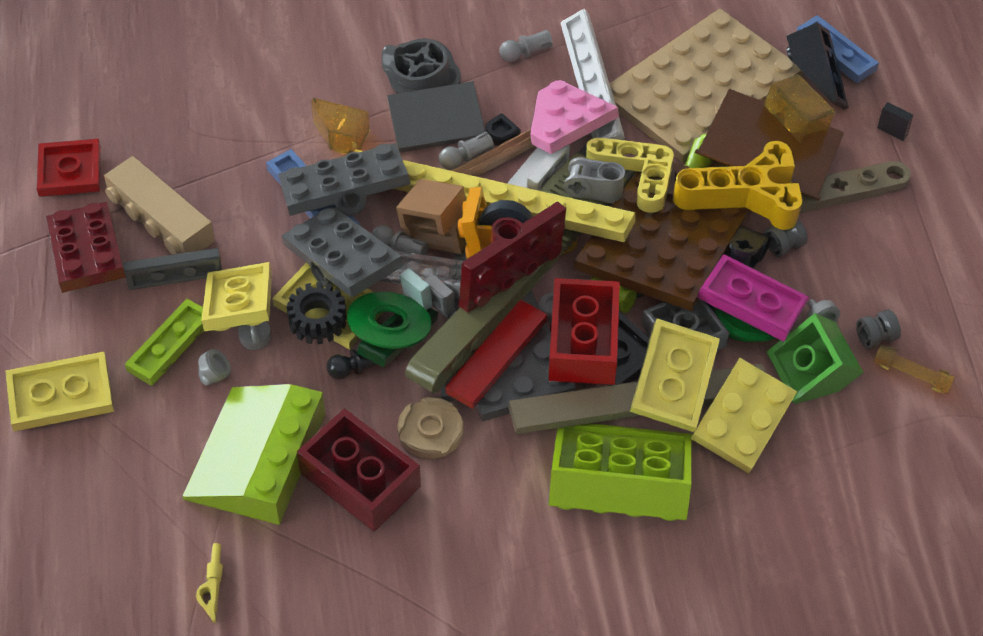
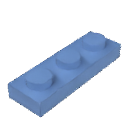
M818 15L797 27L798 31L818 22L828 29L839 70L855 83L862 81L877 71L879 62Z

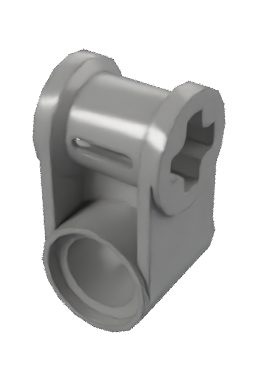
M577 157L570 161L568 166L570 175L564 182V190L569 196L598 200L605 203H614L621 199L625 179V169L623 166L615 162L596 161L584 157ZM580 166H583L582 172H581V174H580V173H579V168H580ZM578 182H581L580 189L578 190Z

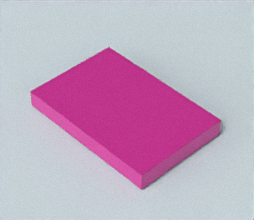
M724 254L701 287L698 296L699 299L783 342L786 340L809 299L807 295Z

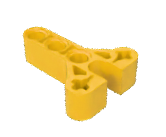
M771 141L765 145L763 153L746 166L688 168L681 170L676 176L673 201L675 205L685 210L746 207L769 219L774 227L788 230L795 227L802 206V195L799 183H791L795 165L790 147L781 141Z

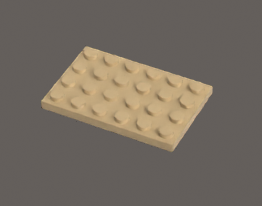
M719 8L609 84L615 105L618 107V113L659 145L671 148L674 157L683 163L689 156L694 139L699 138L702 134H707L729 89L767 102L802 76V71L786 55Z

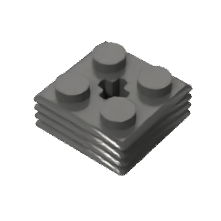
M701 299L698 300L692 311L667 302H662L643 311L641 325L650 337L656 319H661L719 338L717 350L727 346L728 330L710 305Z

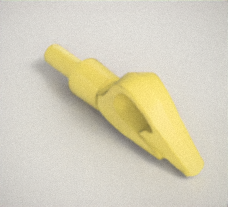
M214 543L212 547L211 562L207 564V582L202 584L196 592L197 601L207 612L213 623H216L219 585L223 565L220 563L222 545L219 543ZM210 593L211 600L206 604L202 596Z

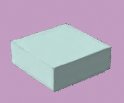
M411 269L401 273L400 279L403 295L414 299L426 310L432 307L430 285Z

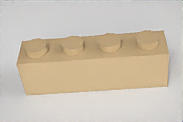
M134 156L104 175L107 185L105 192L111 202L114 204L119 203L125 208L126 213L132 220L140 221L153 238L158 237L162 240L171 254L204 250L215 242L211 221Z

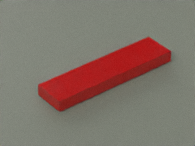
M520 299L446 385L445 393L473 409L546 323L547 314Z

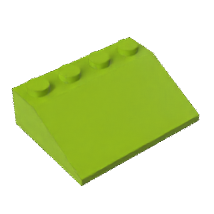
M292 384L232 387L182 496L183 500L280 525L301 475L297 451L319 431L326 414L323 392Z
M593 423L557 428L548 505L557 506L564 510L577 508L592 510L596 513H623L631 517H660L667 521L687 520L691 491L692 434Z

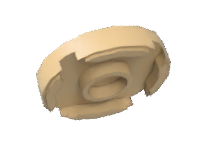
M426 397L420 399V402L415 404L412 402L404 408L398 420V436L402 446L409 453L419 458L436 459L445 457L456 450L461 443L464 433V421L453 403L442 398Z

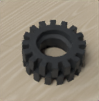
M316 282V287L312 288L311 283L305 284L306 290L304 291L301 287L297 288L296 295L291 294L289 297L290 302H287L288 321L293 335L296 334L297 339L301 341L306 337V343L312 344L313 339H317V344H323V338H327L328 342L334 340L333 333L339 337L342 334V328L345 329L347 320L344 296H341V292L338 289L333 291V285L330 284L323 288L322 282ZM314 308H324L329 311L326 316L318 319L305 316L307 311Z

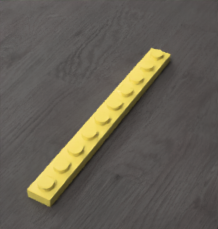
M405 160L403 162L409 175L410 184L394 188L409 192L419 179L464 186L467 201L470 188L482 187L487 206L500 200H512L524 205L533 217L558 201L567 208L564 229L625 242L636 222L635 212Z

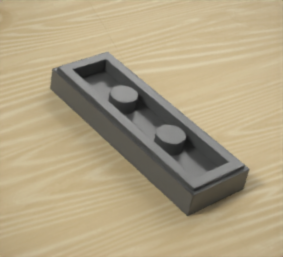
M218 248L123 262L129 290L206 279L207 272L222 270Z

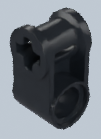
M741 225L735 236L730 240L729 247L731 251L729 257L754 269L763 260L770 245L771 237Z

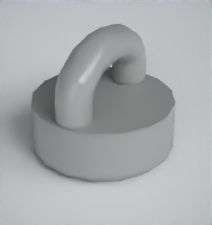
M814 299L808 301L807 304L810 310L807 314V319L816 313L836 323L838 322L840 310L833 301L823 300L817 302Z
M265 321L255 326H239L238 336L240 343L250 350L264 348L271 340L269 324Z
M210 349L200 356L198 374L200 381L204 385L221 382L231 373V366L227 357L219 350Z

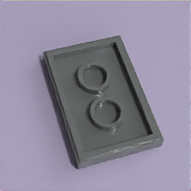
M474 81L387 95L389 112L399 152L454 144L461 140L465 142L485 132Z

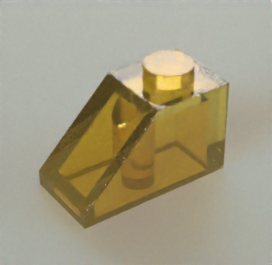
M313 98L311 101L313 122L329 149L342 154L354 152L356 149L361 150L370 132L369 111Z

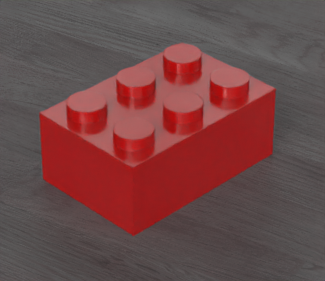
M554 278L548 381L615 385L620 282Z

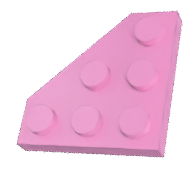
M554 81L549 86L538 91L530 133L531 142L534 146L552 154L619 117L618 107L564 81Z

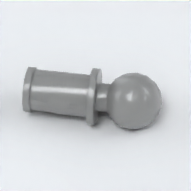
M543 30L526 37L521 35L519 36V42L514 40L503 42L499 53L503 60L515 62L519 59L521 53L527 58L530 57L531 53L551 48L553 40L548 30Z
M484 132L465 142L463 140L458 141V148L452 146L445 147L440 152L439 162L445 169L453 170L460 166L462 159L468 162L472 158L493 149V140L487 132Z
M380 225L372 231V235L399 254L422 262L428 253L429 244L427 242L405 235L404 231H398L395 235L393 230L386 225Z

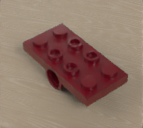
M557 201L523 224L517 219L509 217L495 221L492 226L490 245L462 262L459 307L467 313L476 307H483L497 293L507 291L517 280L525 275H531L540 265L548 260H554L562 250L567 208Z
M107 202L90 203L82 208L69 211L60 210L46 216L58 282L62 293L126 278Z

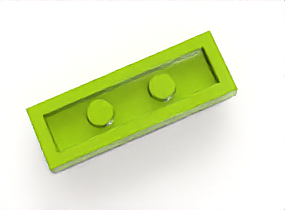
M186 299L125 363L126 371L153 386L204 331L201 321L203 307Z

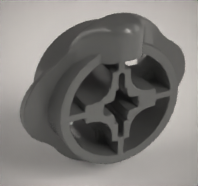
M422 38L396 46L386 45L382 50V68L389 78L391 87L397 94L461 83L460 69L455 64L449 49L439 41Z

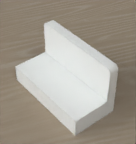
M570 145L552 154L537 147L509 180L508 184L540 191L544 184L569 160Z

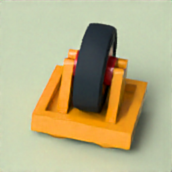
M482 187L470 188L467 201H464L462 205L463 216L458 220L460 237H465L467 243L465 249L466 259L490 245L492 226L495 221L509 217L517 219L523 224L533 217L531 212L524 205L512 200H500L487 206Z

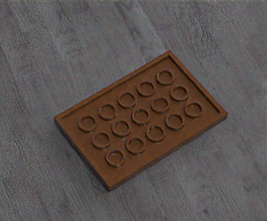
M673 162L663 209L654 213L642 211L637 206V191L642 172L636 171L623 189L621 199L615 201L611 206L635 212L636 222L625 242L591 235L574 260V270L605 281L620 282V286L692 311L699 300L698 296L701 287L723 254H727L730 249V240L735 236L739 227L744 225L752 210L746 207L696 210L679 208L673 201L676 176L681 170L690 167ZM649 177V179L652 180L662 179L660 177ZM650 192L649 197L653 198L655 193Z

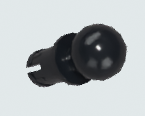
M351 349L350 357L342 354L331 356L327 361L326 368L332 378L341 380L348 377L352 369L355 370L356 374H361L363 369L378 364L361 356L355 349Z

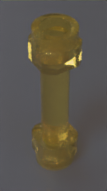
M881 345L874 360L880 367L889 370L892 366L933 384L931 389L945 394L949 393L955 380V376L951 375L950 372L940 369L939 372L933 371L897 355V349Z

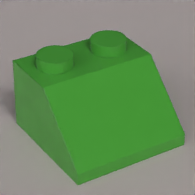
M816 313L791 331L784 342L780 340L766 351L781 381L797 391L792 400L795 404L839 392L864 373L837 323Z

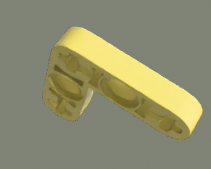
M594 138L588 141L586 145L587 159L615 162L623 166L625 170L642 172L637 191V206L639 209L648 213L658 212L663 209L673 168L674 154L671 148L657 144L609 138ZM625 154H632V155H636V156H635V157H626V156H623V155H625ZM649 177H660L662 179L652 180L649 179ZM650 192L655 193L653 198L649 197Z

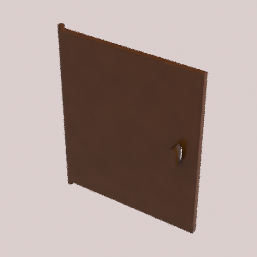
M729 89L699 150L695 149L694 153L730 167L746 166L763 153L767 143L781 141L790 147L795 168L791 183H799L802 195L820 201L821 197L818 195L844 132Z

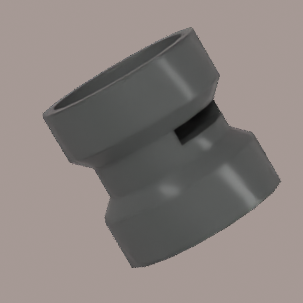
M799 219L792 229L781 230L772 226L764 231V235L771 237L768 249L776 257L787 254L791 248L798 249L804 246L808 240L806 229Z
M889 309L878 312L876 317L865 316L859 318L856 322L857 335L866 349L877 347L882 341L889 343L898 340L901 336L899 321L894 312Z

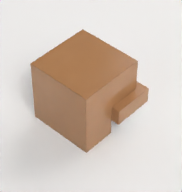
M419 179L396 207L400 227L404 228L405 235L427 242L431 249L461 254L466 248L465 237L461 238L458 230V220L463 216L462 205L466 201L464 186Z

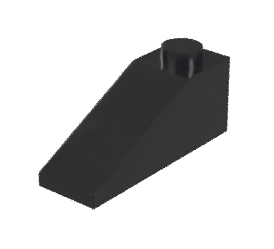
M816 22L787 35L789 46L786 50L789 59L798 66L833 104L843 110L849 108L830 31Z

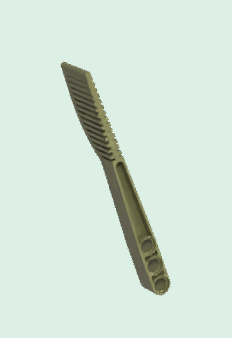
M578 152L540 190L604 206L609 204L598 200L574 198L565 192L564 182L570 175L568 172L570 161L577 157L586 158V156ZM580 166V168H579V173H580V174H581V172H582L583 166ZM627 178L624 179V186L627 184ZM578 182V190L580 189L581 182ZM564 229L562 250L554 260H548L540 265L531 275H525L517 280L507 291L497 293L483 307H476L468 313L460 307L413 356L407 365L405 377L433 394L440 391L483 344L519 300H523L558 261V257H561L563 252L567 251L568 246L570 247L572 242L576 241L577 236H580L582 233Z

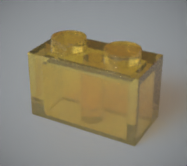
M799 74L772 83L764 103L769 112L800 143L827 133L836 112Z

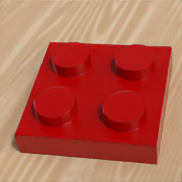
M99 138L39 143L36 188L38 196L100 192L101 145Z

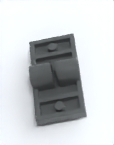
M396 143L381 144L370 150L351 152L343 157L320 160L316 164L301 168L293 167L286 172L278 173L290 216L333 204L336 205L340 212L347 216L356 215L366 205L365 196L410 184L408 172Z
M334 206L320 211L316 216L294 226L292 230L281 235L284 245L309 264L314 277L318 282H322L323 287L333 283L351 298L404 266L402 256Z

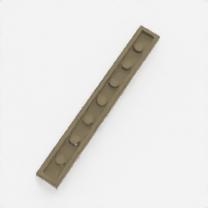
M763 363L753 364L766 373ZM733 368L711 371L703 406L712 404ZM638 382L509 400L508 408L515 434L642 416L630 412Z

